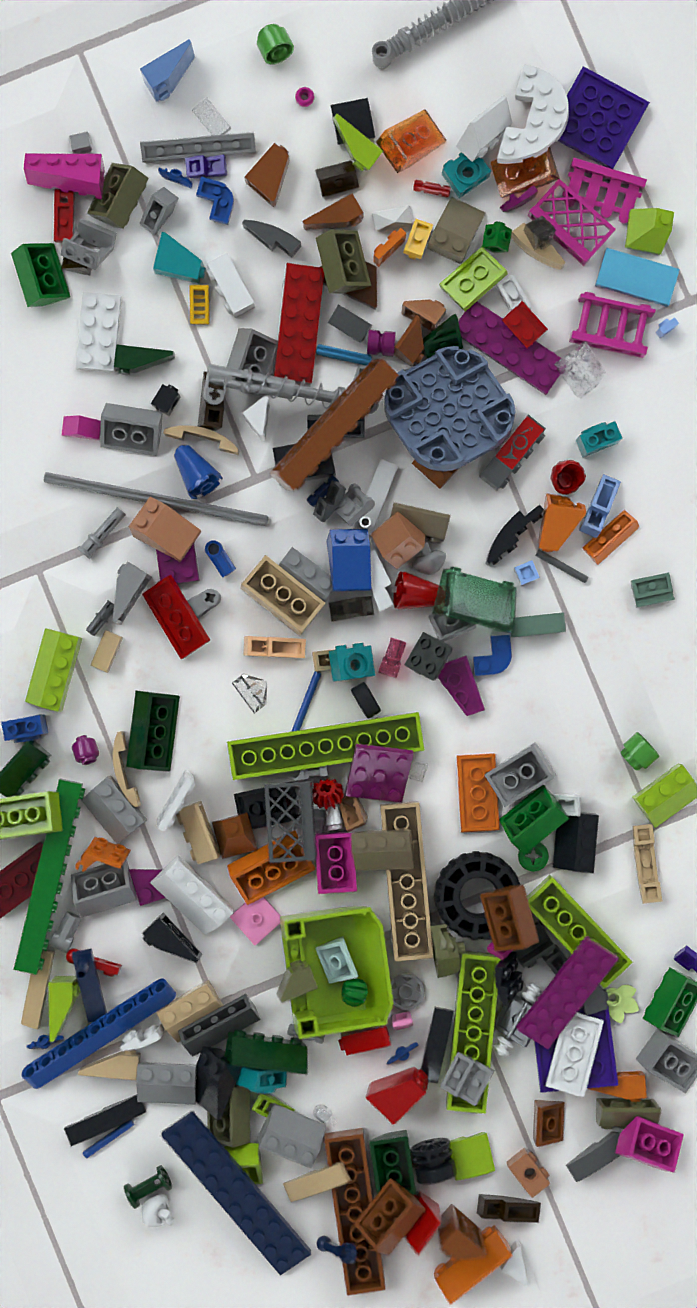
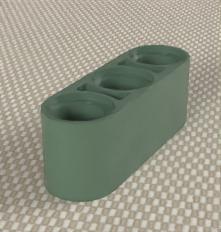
M564 612L509 618L511 638L566 632Z

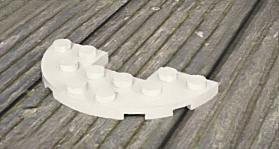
M524 64L515 100L532 102L525 129L506 127L497 163L513 164L523 162L522 159L532 156L536 158L548 151V147L557 142L562 136L569 117L567 95L560 82L545 70Z

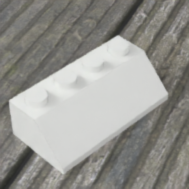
M178 855L150 882L204 935L220 927L233 914L232 906Z

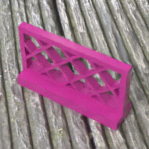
M560 179L555 182L528 212V217L583 266L586 265L590 258L616 230ZM560 186L565 190V197L554 198V190ZM576 200L579 203V210L569 211L568 201ZM555 201H565L566 211H555ZM544 202H552V212H544L540 206ZM580 213V223L569 224V214ZM582 213L592 214L594 223H583ZM566 214L567 224L559 225L556 222L555 215ZM604 225L610 230L604 236H597V226ZM594 226V236L584 237L583 227ZM580 227L581 237H572L570 235V228ZM584 240H595V247L591 252L584 247Z

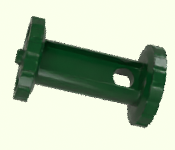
M162 1165L157 1167L156 1175L134 1187L129 1183L124 1185L125 1195L134 1209L140 1206V1199L162 1187L167 1191L172 1189L170 1177ZM155 1180H160V1183H154Z

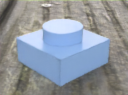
M675 317L670 321L668 318L658 325L660 328L656 331V334L659 338L663 337L676 328L679 322Z
M532 560L514 567L521 585L540 578Z

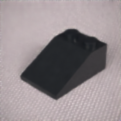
M295 786L291 787L287 792L294 800L297 798ZM265 787L234 794L238 815L247 812L252 829L267 827ZM269 788L270 797L275 801L283 794L278 788ZM286 795L278 802L285 810L293 803ZM296 804L288 811L295 819L301 815ZM276 805L271 810V816L276 821L284 813ZM285 815L279 823H287L293 820Z
M164 912L142 933L144 936L143 940L149 946L153 945L162 951L195 963L202 956V953Z
M204 1046L196 1063V1102L215 1119L220 1120L243 1066L231 1065L222 1049Z

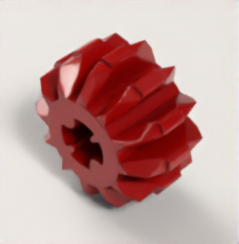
M327 777L324 781L320 779L319 783H314L313 802L319 809L323 807L326 810L329 807L335 809V804H341L344 793L342 785L336 779L330 781Z

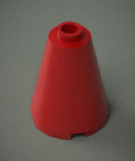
M400 571L395 581L397 590L396 593L393 592L394 608L401 610L435 607L446 603L448 592L445 591V587L407 572Z

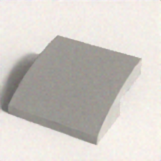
M457 1052L440 1088L477 1106L495 1070Z

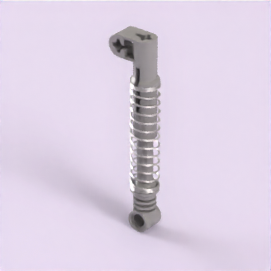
M449 0L448 3L443 2L442 10L437 6L438 13L435 14L433 10H430L431 17L424 14L425 21L422 22L418 18V25L411 21L412 29L405 25L391 39L376 42L372 47L374 64L379 68L388 67L391 60L398 57L399 54L415 50V44L421 46L422 41H428V37L434 38V33L439 35L441 29L446 31L447 25L452 27L453 22L459 23L460 18L465 19L466 15L472 14V11H478L479 7L483 8L485 3L490 4L494 0ZM380 53L386 54L384 56H378Z

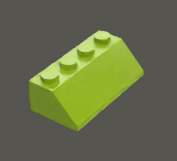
M45 628L25 702L57 712L63 711L82 642L81 637Z

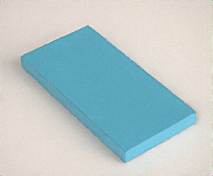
M606 248L595 286L668 307L680 269Z

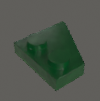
M453 314L423 338L424 352L427 359L434 356L437 350L445 347L459 346V349H463L456 314Z

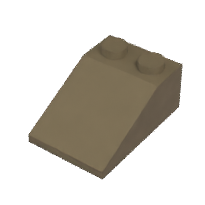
M451 196L428 241L427 249L462 264L486 212Z

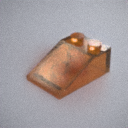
M426 109L386 129L376 143L383 150V154L398 174L424 158L447 140Z
M550 146L548 151L536 158L532 156L522 159L523 162L501 164L497 163V159L490 162L501 198L508 197L512 193L525 192L532 185L539 188L560 179Z

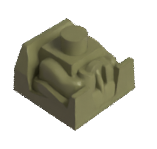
M447 924L431 925L433 958L437 978L459 972V954L466 953L464 941L456 942V937H453L447 931Z

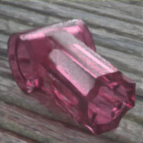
M390 638L378 673L397 678L406 642Z

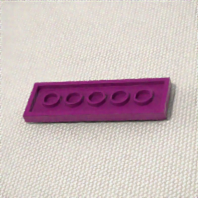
M479 302L474 303L463 313L458 321L461 338L547 395L568 362L537 341L527 349L501 321L503 318Z
M586 936L517 1024V1030L549 1049L619 959L617 955Z

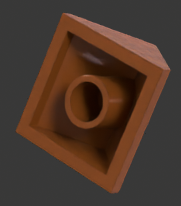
M534 1100L533 1140L537 1147L563 1141L565 1102Z

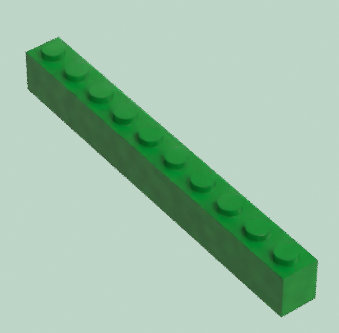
M61 778L58 781L56 792H59L62 831L46 833L13 970L37 975L38 971L43 969L45 959L42 958L43 951H47L49 940L46 937L47 933L52 931L54 924L51 916L52 913H56L58 902L55 901L56 895L61 894L63 883L60 882L61 875H65L67 864L64 862L66 856H70L72 845H69L70 837L74 838L77 826H73L75 818H79L81 811L78 803L79 799L83 800L85 788H82L83 783Z

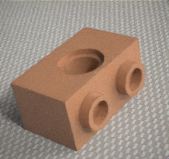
M523 1148L506 1163L510 1171L531 1198H533L550 1185L548 1179L550 1175L543 1166L540 1168L537 1165L538 1159L533 1152H527ZM528 1168L535 1170L532 1175H526L525 1171Z

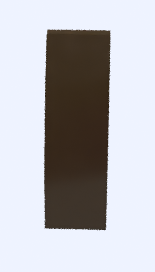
M479 1194L477 1214L482 1219H501L503 1222L539 1223L541 1203L515 1197Z

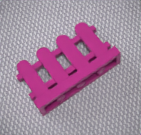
M573 158L570 168L574 170L568 173L567 177L571 178L568 187L578 195L582 181L589 183L585 197H579L593 209L594 206L600 207V214L603 218H609L612 212L620 213L619 221L623 224L627 223L629 210L634 208L636 199L641 198L642 193L639 192V189L645 187L647 179ZM585 173H588V174H592V176H591V178H590V177L584 176V174H585ZM603 178L610 180V182L607 183L603 182L602 180ZM621 183L628 185V188L620 187ZM600 187L607 188L603 202L596 201ZM619 192L625 194L621 208L614 206ZM576 200L568 201V207H573Z

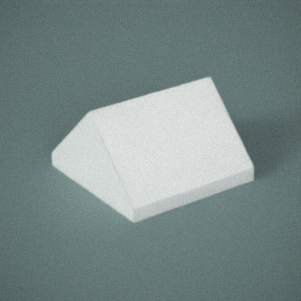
M267 396L262 397L243 412L244 419L261 441H265L270 406Z

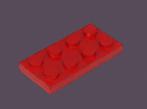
M172 575L166 576L142 594L180 659L187 657L211 641Z

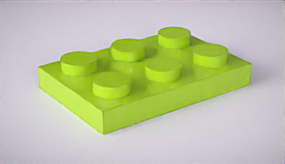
M480 247L439 285L452 300L466 311L501 281L508 272L483 247Z

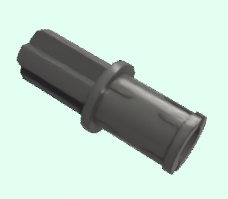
M107 600L99 613H95L96 617L86 628V631L91 635L95 636L105 622L108 623L107 620L114 610V604L111 601Z

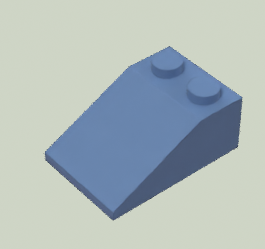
M190 39L140 68L144 83L156 102L159 100L163 101L170 96L195 58Z

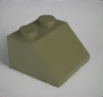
M296 960L286 969L276 993L281 1003L318 988L310 966L305 960Z

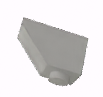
M165 187L152 194L139 224L155 235L173 213L179 198Z

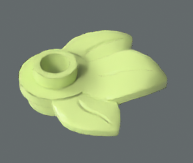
M622 985L617 989L608 988L606 990L608 997L611 994L616 996L614 1000L607 1001L609 1015L614 1021L622 1023L624 1013L639 1011L637 1002L632 998L636 992L634 987Z

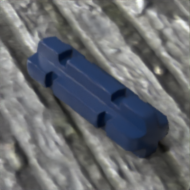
M330 476L327 479V483L324 482L314 491V495L311 494L306 499L312 507L316 506L319 497H326L331 480L339 482L335 476Z

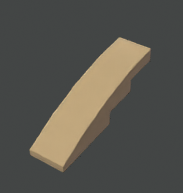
M339 1162L332 1166H326L317 1171L314 1170L283 1183L290 1201L293 1202L345 1184L350 1181V1177L343 1162Z

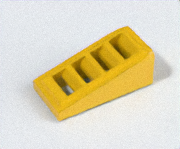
M189 285L190 324H209V285ZM194 291H205V295H194ZM194 299H205V303H194ZM194 307H205V310H194ZM194 314H205V318H194Z

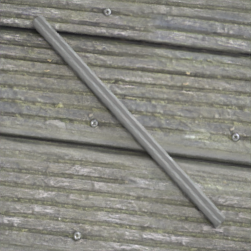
M46 472L44 475V482L141 502H146L149 497H152L171 508L263 526L268 524L267 515Z

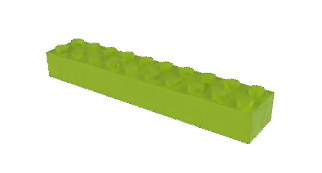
M419 712L227 742L233 780L352 762L356 744L413 750V752L424 751Z

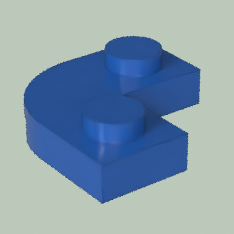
M201 176L196 196L213 201L209 217L211 221L228 225L234 206L232 192L226 184Z
M510 635L490 636L492 655L473 657L474 676L498 674L509 666L512 657Z

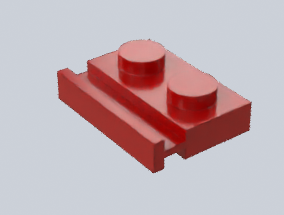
M523 301L501 320L527 349L548 330Z

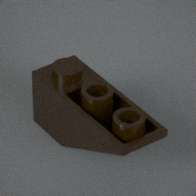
M204 371L198 427L217 431L222 428L224 399L219 404H209L205 401L203 392L207 372ZM209 384V388H214V391L209 393V396H212V400H214V398L219 396L215 392L216 389L222 390V386Z

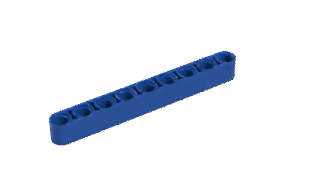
M165 979L156 980L28 1064L22 1070V1078L34 1089L41 1088L172 1002L176 996V991Z

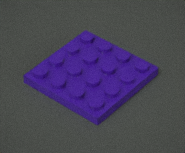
M583 66L567 94L569 117L566 128L558 142L604 167L614 169L650 102Z
M608 1007V1009L587 1015L604 1021L587 1088L618 1086ZM579 1009V1010H578L577 1013H580V1014H584V1015H585V1013L582 1011V1009ZM557 1039L549 1049L534 1041L540 1093L559 1091L545 1086Z

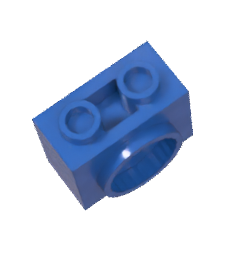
M45 714L1 722L4 741L14 740V743L40 739L41 734L48 733Z

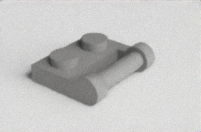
M354 483L349 486L335 512L351 527L374 508L375 502L372 498L367 497L361 491V488ZM355 497L362 502L360 507L352 501Z

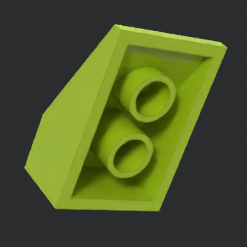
M336 114L333 117V121L350 158L354 161L353 165L360 171L370 170L383 150Z
M55 976L48 983L50 1042H54L61 1034L79 993H81L76 976Z

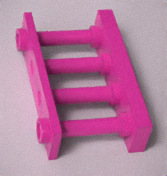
M591 292L580 294L578 302L584 304L579 328L576 331H572L569 342L640 358L646 355L648 347L643 346L642 343L647 317L652 318L656 309H652L650 305L646 304L638 306L597 297ZM591 305L602 307L598 330L595 335L587 334L586 331ZM610 309L621 311L616 337L613 339L606 338V335H604ZM628 313L640 315L635 339L632 343L624 342L625 340L623 339Z

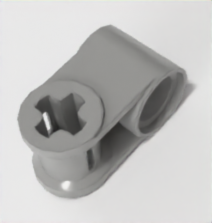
M207 589L187 600L196 617L200 618L220 603L221 595L216 590ZM209 593L215 595V597L213 598L214 602L207 601V599L209 598Z

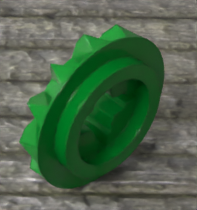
M541 842L525 855L519 850L518 860L524 869L535 872L546 866L549 853ZM534 848L535 854L541 857L535 858L532 864L531 858L525 855L531 854Z

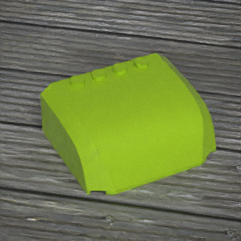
M350 906L280 916L286 969L296 960H305L310 966L318 988L290 1000L294 1028L299 1039L387 1025V1019L393 1006L391 981L383 925L371 907ZM343 936L357 970V978L367 983L368 994L364 1004L358 1007H351L342 1001L341 990L346 980L329 984L315 949L317 946Z

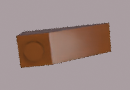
M353 193L303 220V228L309 230L347 228L351 225L354 227L362 222L364 213Z

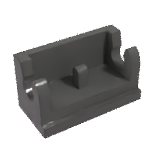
M339 304L328 321L330 325L360 343L361 341L363 342L373 326Z

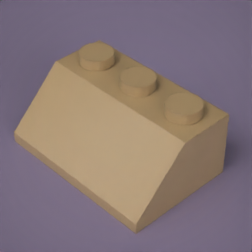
M202 801L183 807L176 816L179 824H183L185 828L183 835L186 843L190 842L192 847L190 854L193 861L201 864L219 858L221 853Z
M207 980L158 1010L156 1014L166 1031L178 1043L181 1041L178 1030L224 1005L210 981Z

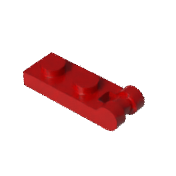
M61 189L54 190V242L63 243L64 238L70 240L74 236L75 191L63 192ZM68 199L67 203H61V200Z

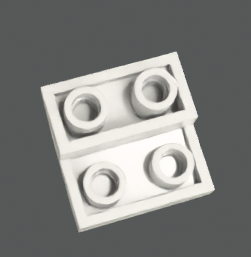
M161 1024L157 1027L155 1025L151 1026L145 1031L146 1033L142 1029L138 1031L133 1029L122 1039L123 1043L120 1049L133 1050L150 1045L161 1039L165 1029Z

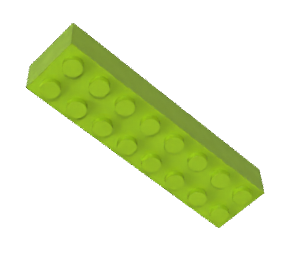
M466 951V953L460 954V971L458 972L449 1068L457 1052L489 1068L491 1066L497 1003L495 966L501 960L491 953ZM489 1082L477 1106L447 1092V1110L486 1114Z

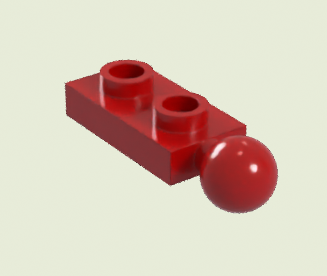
M72 948L67 951L66 960L69 963L74 964L72 952L79 951L78 949ZM94 956L96 968L103 971L104 975L113 977L120 973L121 964Z

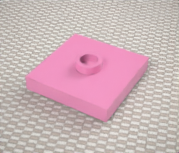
M262 897L249 905L245 902L230 918L254 945H257L280 924L281 915L265 897Z

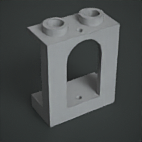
M81 219L78 223L76 234L70 240L63 239L60 255L96 270L114 249L117 233ZM85 241L101 249L97 252L82 244Z

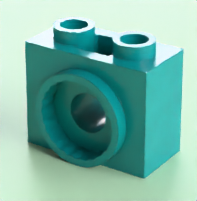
M462 152L454 161L452 159L447 161L442 169V176L459 199L487 180L491 175L490 168L482 158L478 157L472 162ZM469 171L472 173V176L467 178L463 175V172Z
M616 421L609 424L603 422L582 431V435H579L575 441L583 458L613 446L623 438Z
M364 643L352 644L353 648L340 645L335 646V650L329 651L333 682L375 676L371 645L364 646ZM351 661L354 664V669L350 666Z
M243 1066L236 1084L248 1088L249 1091L255 1093H274L277 1088L286 1087L287 1072Z

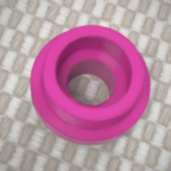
M308 87L298 89L295 95L296 102L303 107L310 106L314 101L313 91ZM307 95L308 99L303 100L301 97Z

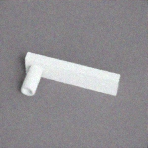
M380 459L366 495L374 500L375 506L355 523L353 529H368L369 537H371L398 465Z

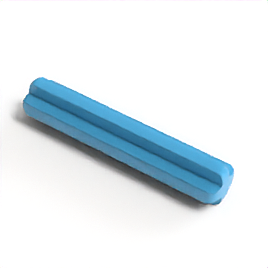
M321 344L317 345L316 354L319 356L366 366L372 361L371 355Z

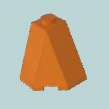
M546 493L538 539L539 548L545 552L558 551L585 516L586 507L584 504L577 503L575 505L566 496Z

